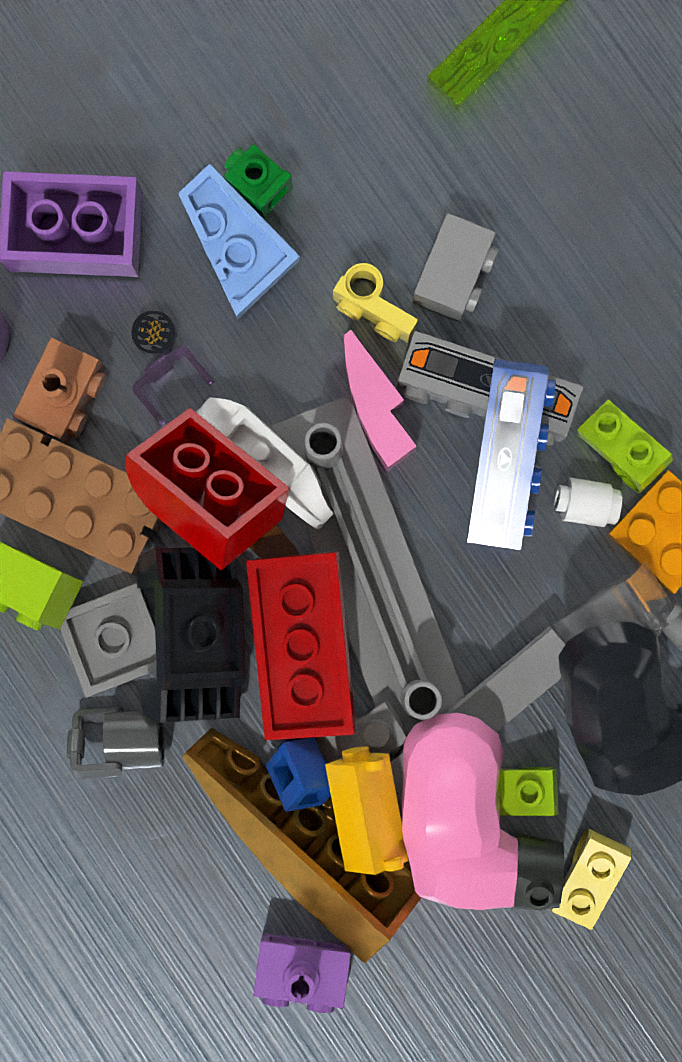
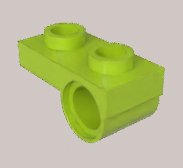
M609 400L577 429L579 437L606 459L620 479L637 493L642 492L673 461L672 454Z
M555 767L501 769L497 789L500 801V816H556L559 814L557 769Z

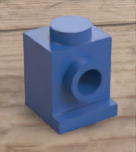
M314 737L282 741L278 745L277 752L266 764L285 812L323 805L331 796L325 767L327 761L321 754Z

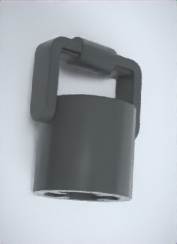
M106 707L76 711L72 717V729L68 731L66 755L70 759V767L74 777L77 779L116 777L122 774V770L163 767L165 762L163 723H158L143 716L142 710L124 712L120 707ZM103 722V749L106 763L82 765L85 752V731L83 730V725L85 723Z

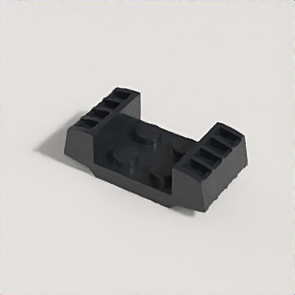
M152 548L138 557L137 589L154 588L157 683H140L143 716L158 723L240 718L241 685L245 679L243 589L237 578L236 559L220 570L195 548Z

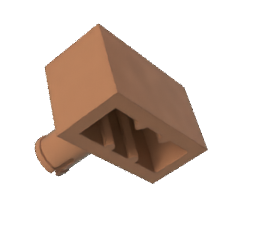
M51 337L13 414V418L68 445L72 436L78 438L85 427L88 414L84 413L91 397L96 399L105 385L107 375L103 373L105 366L99 359Z

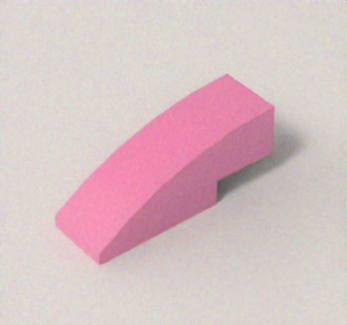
M352 330L344 334L345 370L350 396L363 432L372 450L388 472L415 452L417 446L393 415L403 407L404 399Z

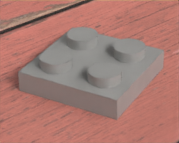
M137 583L69 610L60 631L86 698L156 671L155 622L143 590L137 589Z

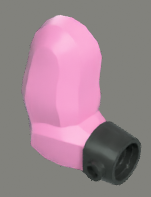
M462 713L436 714L430 719H425L414 725L404 740L401 820L404 844L410 862L415 892L419 897L462 909L486 910L512 907V910H545L559 908L564 878L563 842L516 833V837L500 829V801L497 789L504 749L498 733L479 718Z

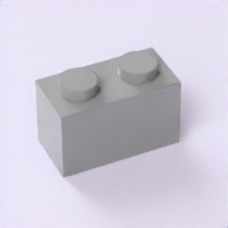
M447 213L414 291L412 303L459 322L465 310L473 313L483 289L475 286L481 270L487 273L490 272L499 248L491 246L496 232Z

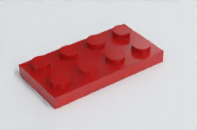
M339 551L247 560L264 739L280 740L354 735L356 732V720Z

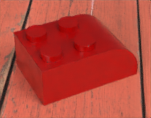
M188 408L126 454L125 459L128 479L142 503L220 570L224 569L282 520L290 487L191 408Z

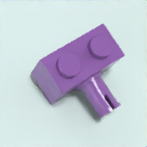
M263 933L260 941L253 996L263 998L262 1003L274 1007L289 1006V1001L295 1004L296 1002L307 1004L308 1010L319 1013L334 1012V1007L344 1008L351 950L342 943Z

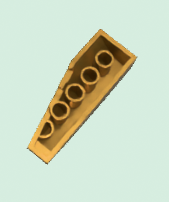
M210 728L182 756L208 797L263 866L309 913L363 963H366L390 941L422 898L415 892L409 861L403 863L404 868L400 870L383 871L376 875L345 871L334 809L331 808L332 801L327 799L320 806L285 812L267 768L260 764V757L215 729Z

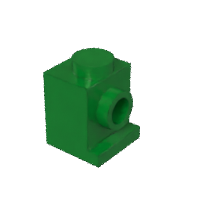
M254 144L247 151L241 147L236 149L225 162L224 168L228 171L224 174V179L263 219L293 189L292 175L286 170H282ZM253 168H258L263 172L262 176L256 180L248 178L247 175Z

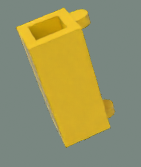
M367 746L354 747L342 751L343 758L327 763L325 767L345 871L376 875L383 871H396L404 868L403 863L409 860L404 844L389 754L370 753Z

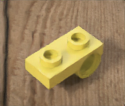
M368 263L353 265L344 276H341L333 290V300L338 302L336 308L354 320L359 321L362 316L376 324L374 330L392 342H397L400 338L408 343L417 328L418 319L381 298L383 278L375 266ZM358 279H367L374 284L375 290L369 296L361 297L351 290V285Z
M587 828L578 842L573 855L572 865L563 880L560 907L553 908L551 911L592 930L632 859L630 847Z

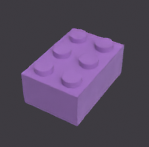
M3 171L0 214V262L9 272L139 277L143 191L137 177Z

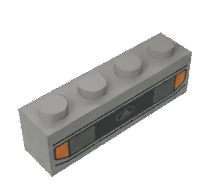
M414 331L396 388L404 390L403 396L418 403L428 404L429 399L446 404L444 410L457 416L469 418L470 414L474 413L486 417L494 359L499 358ZM548 375V379L556 380L555 394L552 407H543L541 423L549 424L546 445H553L554 440L562 442L567 437L584 386Z

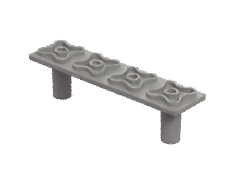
M346 396L272 424L269 428L298 455L312 465L320 481L322 495L333 515L320 530L304 521L316 553L339 551L347 635L375 708L388 700L408 733H410L414 725L425 719H430L436 714L446 713L466 695L350 397ZM404 744L392 751L393 754L399 752L404 747Z

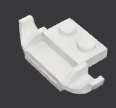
M210 397L196 411L197 414L290 487L286 506L305 522L320 530L333 515L322 495L321 484L312 465L273 432L249 407L231 400Z

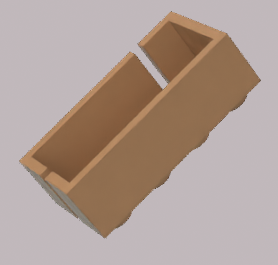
M7 418L0 433V514L137 576L138 557L151 550L155 542L151 538L142 535V532L146 526L159 533L163 522L139 499L130 484L127 473L59 441L49 439L45 435Z

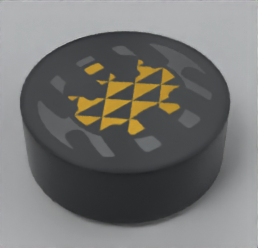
M144 312L136 318L132 325L131 335L134 344L142 353L148 356L164 355L175 344V326L171 319L162 312Z

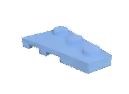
M211 164L206 166L178 193L237 319H239L300 261V256Z

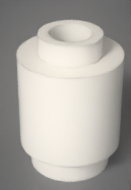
M569 477L565 485H558L554 498V510L560 511L562 521L605 527L607 523L615 525L618 522L622 508L621 490L613 489L612 485L608 483Z

